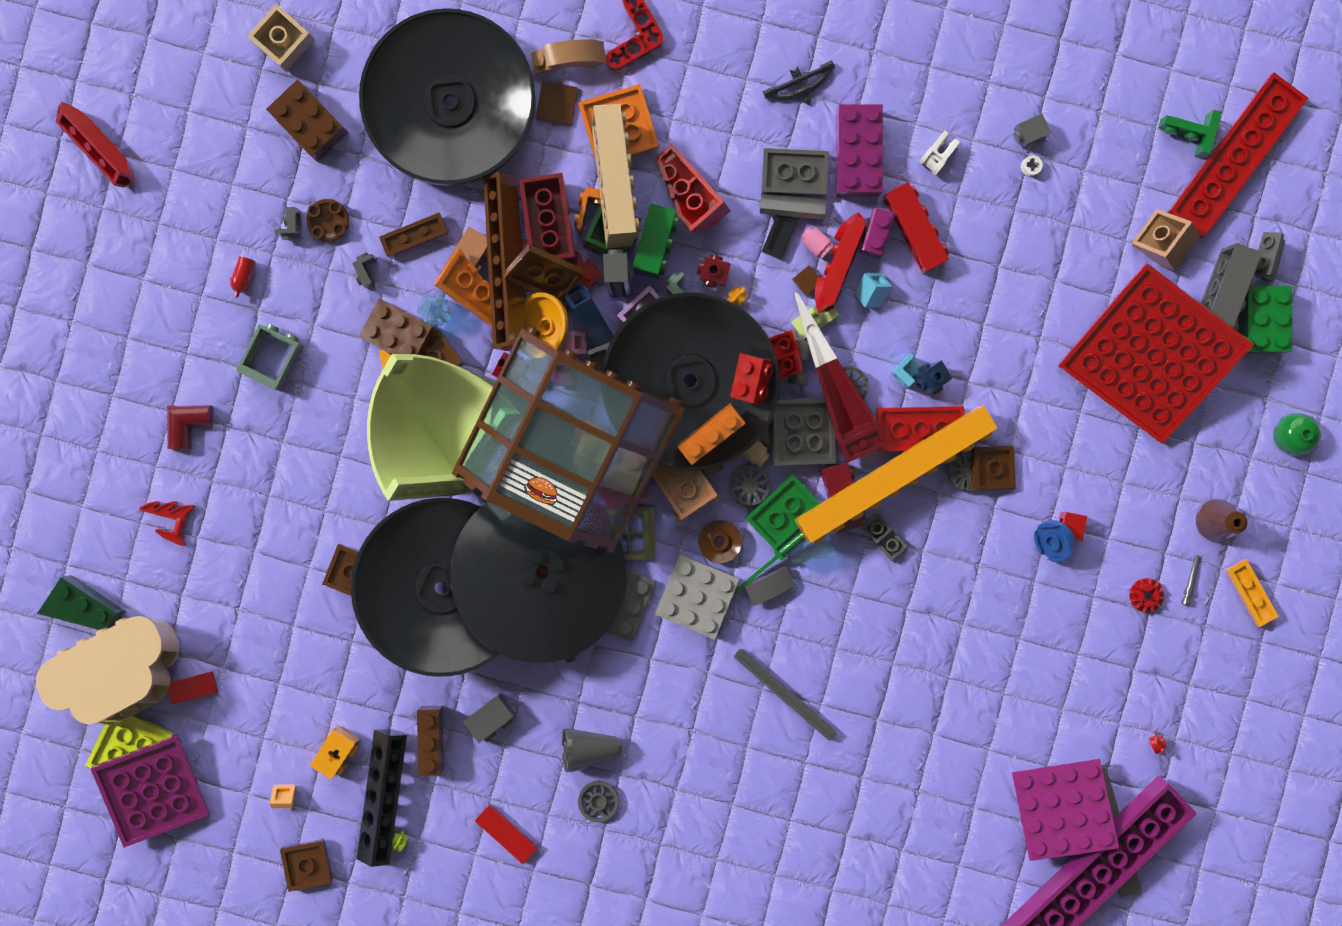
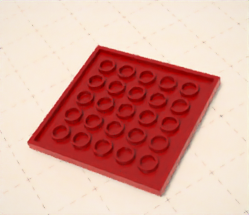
M1146 262L1058 363V366L1163 444L1253 347L1254 343Z

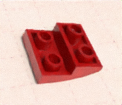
M795 330L770 337L769 340L779 365L780 379L802 373V360Z

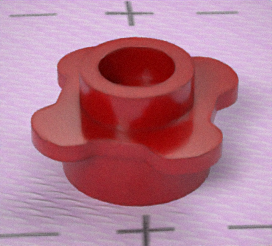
M1155 731V736L1149 738L1150 744L1155 754L1162 752L1163 755H1166L1165 748H1168L1163 736L1158 737Z

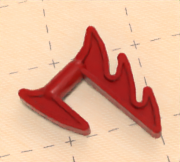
M154 501L140 507L141 511L176 520L174 532L162 529H155V532L172 543L181 546L186 545L182 538L185 520L188 514L195 508V505H183L171 510L173 506L178 504L177 501L168 502L157 508L156 506L160 502Z

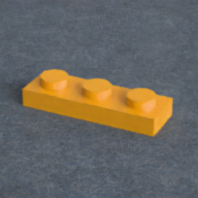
M1243 559L1225 569L1257 627H1261L1279 617L1248 560Z

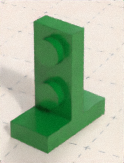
M1212 110L1206 114L1203 125L1166 115L1160 119L1158 128L1163 129L1164 133L1169 135H1184L1187 140L1197 141L1199 139L1195 157L1203 159L1211 154L1222 112Z

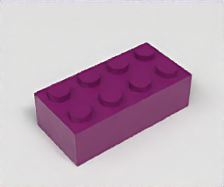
M839 104L836 109V197H879L883 192V104Z

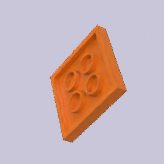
M641 84L578 102L594 158L595 149L591 124L594 105H621V112L625 111L626 114L625 133H628L629 137L627 154L634 156L659 148Z

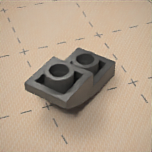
M879 514L862 527L863 531L891 561L895 560L908 548Z
M782 566L769 575L761 576L744 587L753 606H756L791 589L795 584L787 566Z

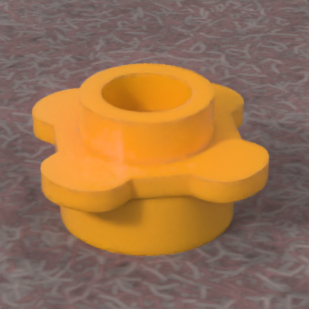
M736 286L728 293L729 297L727 300L736 305L741 304L748 296L745 292L747 289L743 286Z

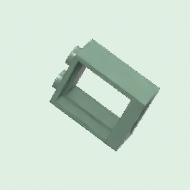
M267 323L266 326L259 324L236 371L273 390L281 391L303 344L298 342V337L287 333L286 336L279 333L280 328ZM267 334L293 346L277 380L251 367Z

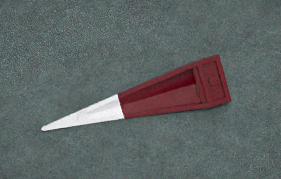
M795 293V299L834 434L848 463L886 446L887 442L878 422L848 377L798 293Z

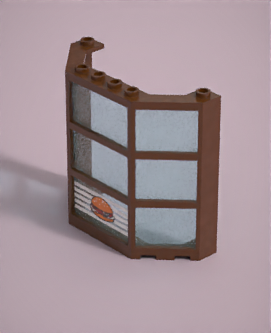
M531 326L528 329L522 328L452 474L457 478L464 479V484L473 491L479 489L483 493L481 497L484 500L569 542L575 543L576 540H582L585 546L596 549L600 546L607 552L613 553L685 410V407L681 406L683 402L674 397L662 399L639 390L641 386L630 380L625 383L619 380L620 375L610 370H607L605 373L598 369L599 365L588 359L586 362L577 359L578 354L571 350L565 349L564 352L545 341L544 337L540 336L541 331Z

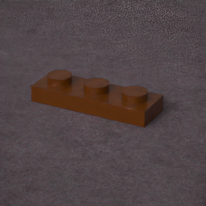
M439 212L381 235L379 238L386 256L390 258L449 233Z

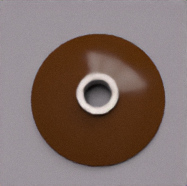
M715 520L703 527L699 534L698 545L702 555L707 560L721 564L733 560L738 555L742 539L739 530L732 523L725 520ZM718 537H722L724 539V543L722 545L716 544L715 541Z

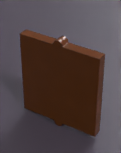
M542 81L536 119L551 122L553 125L555 123L571 125L578 88L562 85L561 82L556 84Z

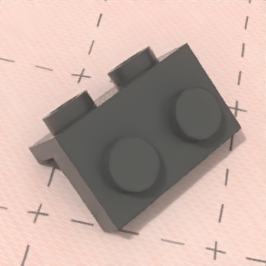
M1263 232L1258 251L1262 252L1260 257L1262 262L1254 276L1266 282L1275 281L1286 241L1284 240L1283 233Z

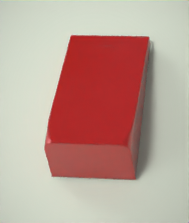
M213 671L172 681L168 689L172 705L218 692Z

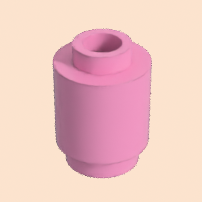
M809 227L801 236L804 239L801 243L815 256L818 255L820 258H823L833 247L830 243L831 240L817 227L814 229Z

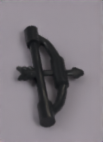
M831 60L804 75H801L798 66L795 70L789 69L793 80L762 91L765 99L771 97L776 100H790L804 96L803 102L810 105L811 97H808L807 94L815 91L828 78L830 70L835 69V65ZM819 73H824L816 82L803 86L802 81ZM797 83L800 87L790 94L778 95L777 93Z

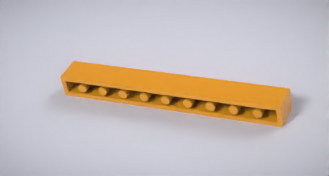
M979 406L797 517L794 521L806 541L817 544L827 538L825 534L833 530L835 533L844 528V523L849 519L855 521L864 515L862 511L869 507L872 510L882 504L881 500L889 496V498H892L899 494L901 487L906 484L908 487L914 485L919 481V476L924 473L929 475L938 470L937 465L944 462L947 464L957 458L955 454L963 451L965 453L974 448L976 441L980 439L985 441L992 437V432L997 429V426L985 406Z

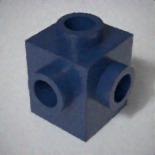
M942 360L931 364L927 362L917 368L919 372L912 376L915 380L916 388L921 391L922 395L928 393L935 395L944 389V384L952 380Z

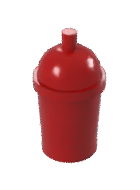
M238 256L232 277L229 279L232 290L236 291L234 297L239 298L240 293L248 291L249 287H251L255 260Z

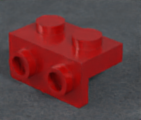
M740 353L730 397L754 404H763L768 395L767 386L769 378L773 373V360Z

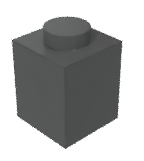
M1043 113L1019 123L1014 128L1015 132H1013L1015 141L1022 148L1045 139L1051 134Z

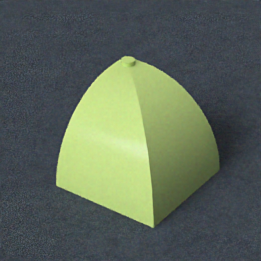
M415 354L391 355L374 387L367 420V441L370 461L377 482L388 501L471 494L473 490L464 484L465 480L455 477L452 471L493 386L471 372L440 359ZM498 391L484 422L508 438L523 414L508 398ZM480 429L463 465L479 472L477 477L481 479L502 447V444Z

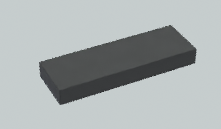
M761 193L760 214L825 220L826 199Z

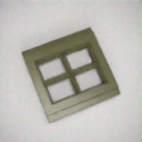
M654 506L635 507L632 515H642L643 531H631L629 519L626 525V532H623L621 535L627 536V552H624L625 560L656 559ZM629 507L602 509V514L614 528V516L625 515ZM643 535V551L632 552L631 536Z

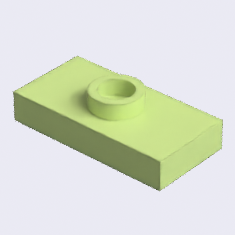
M816 305L808 310L819 329L839 316L835 309L819 313ZM799 316L791 324L802 340L807 337L801 316Z

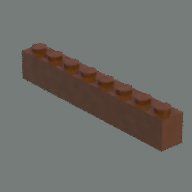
M496 172L483 178L493 349L511 352L521 329L526 328L524 286L504 278V271L522 252L517 176ZM523 339L519 350L527 348L526 340Z

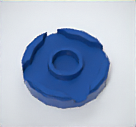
M1057 520L1044 521L1037 527L1034 533V541L1038 551L1042 555L1045 554L1049 557L1048 560L1060 563L1066 561L1075 552L1076 543L1071 530Z

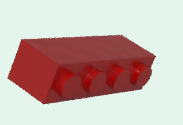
M907 182L886 193L882 198L889 211L895 214L894 221L921 273L924 274L948 261L949 251L944 243L941 244L937 237L939 236L938 229L934 224L931 225L927 218L929 217L928 210L924 205L921 206L918 200L919 193L914 185L911 186Z

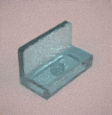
M830 533L825 534L827 538L817 544L814 542L809 543L806 539L800 542L799 545L789 552L791 563L797 564L835 556L836 553L833 550Z

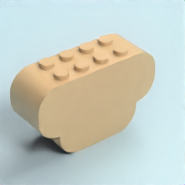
M141 616L123 618L116 621L115 626L97 631L95 633L96 636L78 641L75 647L57 652L56 657L48 660L41 666L36 677L37 690L47 707L53 710L70 709L73 717L84 724L101 723L112 725L148 708L166 696L171 682L167 668L172 666L178 658L180 644L174 629L165 621Z

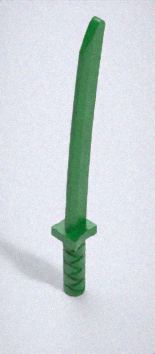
M802 532L798 533L780 549L777 548L774 551L775 556L738 586L734 595L778 558L781 561L784 560L785 555L805 540Z

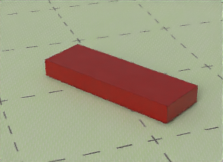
M491 804L475 819V822L522 864L538 848L534 842Z

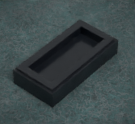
M776 215L761 253L782 260L798 219Z

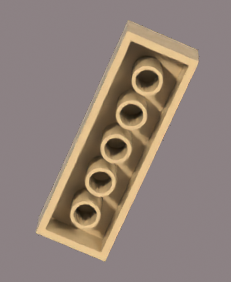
M620 104L594 105L591 124L606 248L633 246L634 239L638 238L639 219L634 218L637 202L636 197L632 196L634 178L633 175H630L629 168L631 167V155L627 154L629 137L628 133H625L624 125H626L625 111L621 112Z

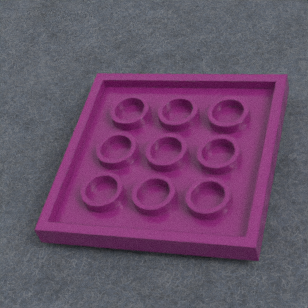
M178 734L91 767V772L123 848L210 814Z
M1100 759L1012 772L1029 861L1119 848Z

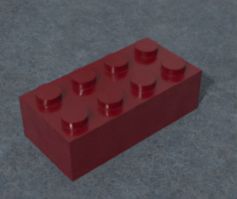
M563 173L519 179L528 244L574 265L577 264Z

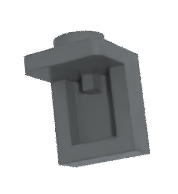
M361 254L356 257L357 261L352 263L357 272L354 274V277L359 286L363 285V287L369 289L375 286V283L366 266L377 261V258L373 254Z

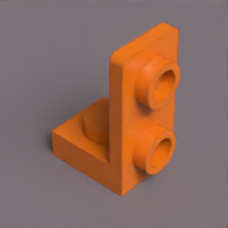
M585 187V191L580 193L578 205H581L580 214L576 213L574 226L577 227L578 233L583 232L589 200H592V204L598 206L601 204L599 189Z

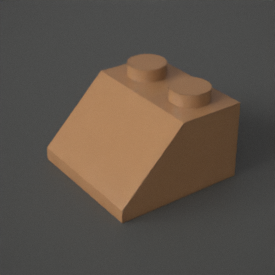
M1156 209L1131 244L1157 264L1175 271L1199 239L1200 234L1191 221Z

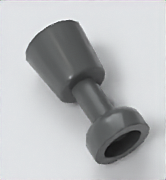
M797 340L803 372L790 376L788 383L807 386L808 378L803 376L805 362L810 361L812 354L808 341Z

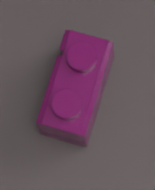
M878 208L872 210L859 253L877 259L883 257L885 245L887 244L895 218L894 213Z

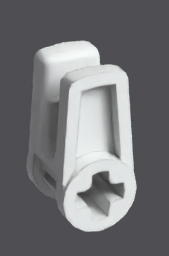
M945 130L918 162L920 165L924 164L932 170L934 176L944 166L948 157L960 143L957 139H954L947 145L944 153L940 154L938 149L943 146L944 141L949 136V133Z

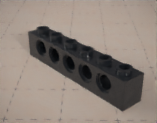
M393 729L374 730L357 852V860L370 867L390 865L407 739L406 734Z

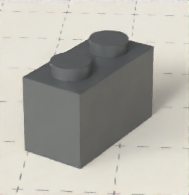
M499 693L466 718L463 724L478 743L483 740L488 742L496 736L494 731L500 727L505 729L513 722L512 718L516 713L501 693Z

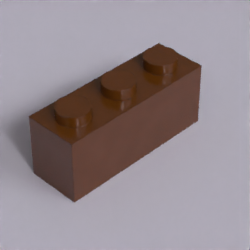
M421 706L417 710L418 776H440L444 771L443 706Z

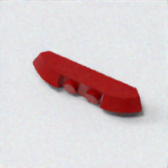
M59 102L55 122L114 186L124 188L135 184L133 169L126 157L116 148L115 144L82 111L67 103Z
M859 212L849 217L837 230L834 239L840 243H835L831 254L834 256L832 263H827L823 274L826 277L817 278L815 303L819 313L835 309L866 231V222Z

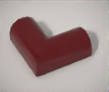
M212 405L167 406V449H191V427H213Z

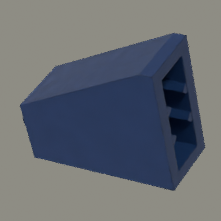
M580 281L567 293L565 298L594 346L599 347L611 342L614 335Z

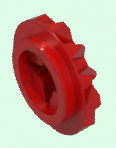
M1140 579L1130 589V602L1140 612H1154L1161 607L1163 600H1165L1164 589L1159 582L1153 579ZM1141 590L1146 592L1152 590L1151 597L1153 601L1148 599L1144 601L1145 595Z

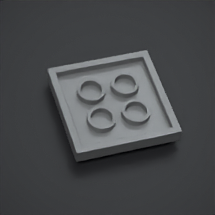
M679 554L655 615L715 640L740 579Z

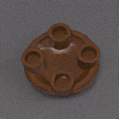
M322 199L308 207L307 226L314 238L323 242H333L340 239L346 233L349 227V215L346 208L340 202L334 199Z

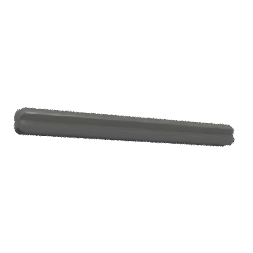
M741 648L736 651L734 658L827 740L830 741L835 737L836 731L749 654Z

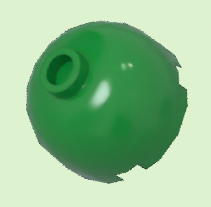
M1292 413L1283 416L1274 428L1273 439L1277 448L1289 456H1303L1311 453L1318 447L1321 441L1319 423L1313 417L1303 413Z

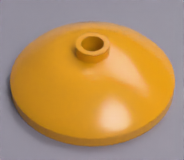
M549 293L530 295L525 299L526 329L529 326L541 331L540 336L544 337L545 341L560 349L568 331V317L563 304L557 297ZM528 341L527 348L521 349L532 358L545 359L551 357Z

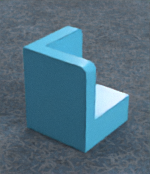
M864 273L854 295L865 308L881 307L892 285L881 273Z
M912 353L908 354L890 373L905 388L910 387L915 381L912 376L919 372L917 368L921 366L913 359L914 355Z

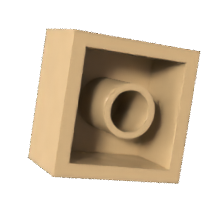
M277 4L247 36L286 73L315 41L308 31Z

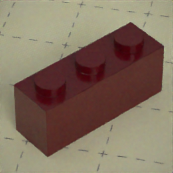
M848 463L820 469L827 498L853 484L852 479L855 478L852 466L848 467ZM862 511L864 514L862 517L855 521L849 519L844 523L845 527L837 532L840 533L863 527V521H866L864 511Z

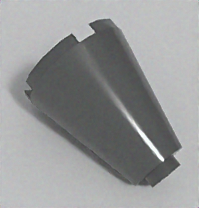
M570 728L563 729L562 746H564V753H562L565 772L571 773L617 759L618 754H622V743L618 741L616 736Z

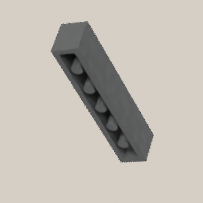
M608 250V254H603L604 283L609 297H631V274L627 253H622V250Z

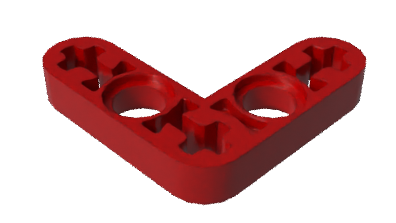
M622 0L623 7L639 34L607 53V66L613 71H619L661 47L663 43V34L644 0H636L638 8L636 12L632 3L627 4L628 0ZM645 14L648 16L649 21L646 25L637 23L636 19L639 15ZM652 25L654 26L651 28L652 34L654 36H659L657 38V43H654L653 41H648L650 39V35L647 30ZM631 44H638L641 51L633 55L628 51V48ZM625 49L626 56L629 59L626 60L625 56L619 59L620 63L618 65L615 62L611 63L612 56L615 55L617 58L622 56L623 52L621 50Z

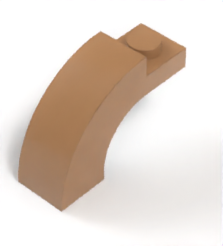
M578 39L560 41L543 45V49L531 52L533 72L536 75L562 68H592L607 63L604 41Z

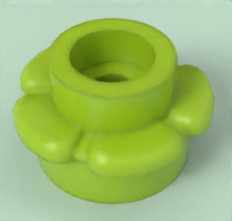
M401 831L399 834L396 832L393 835L392 851L401 852L409 838L404 834V831Z

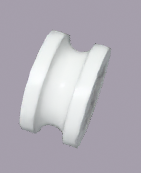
M1035 155L1028 156L1021 163V171L1026 176H1035L1042 169V160ZM1030 161H1032L1034 165H1037V167L1033 169V171H1031L1030 167H1027V164H1029Z

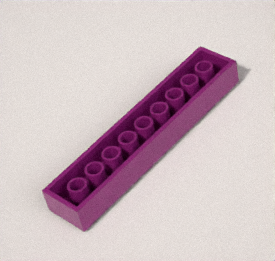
M1157 776L1113 818L1119 845L1118 849L1074 855L1001 926H1080L1197 813L1169 783L1160 776Z

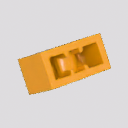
M339 725L336 726L309 766L331 780L336 775L340 777L347 767L344 763L348 756L352 758L359 747L356 744L360 739ZM336 749L339 751L337 758L334 756Z

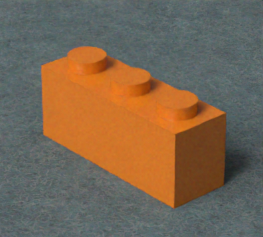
M730 403L678 443V448L692 465L742 427L745 421Z

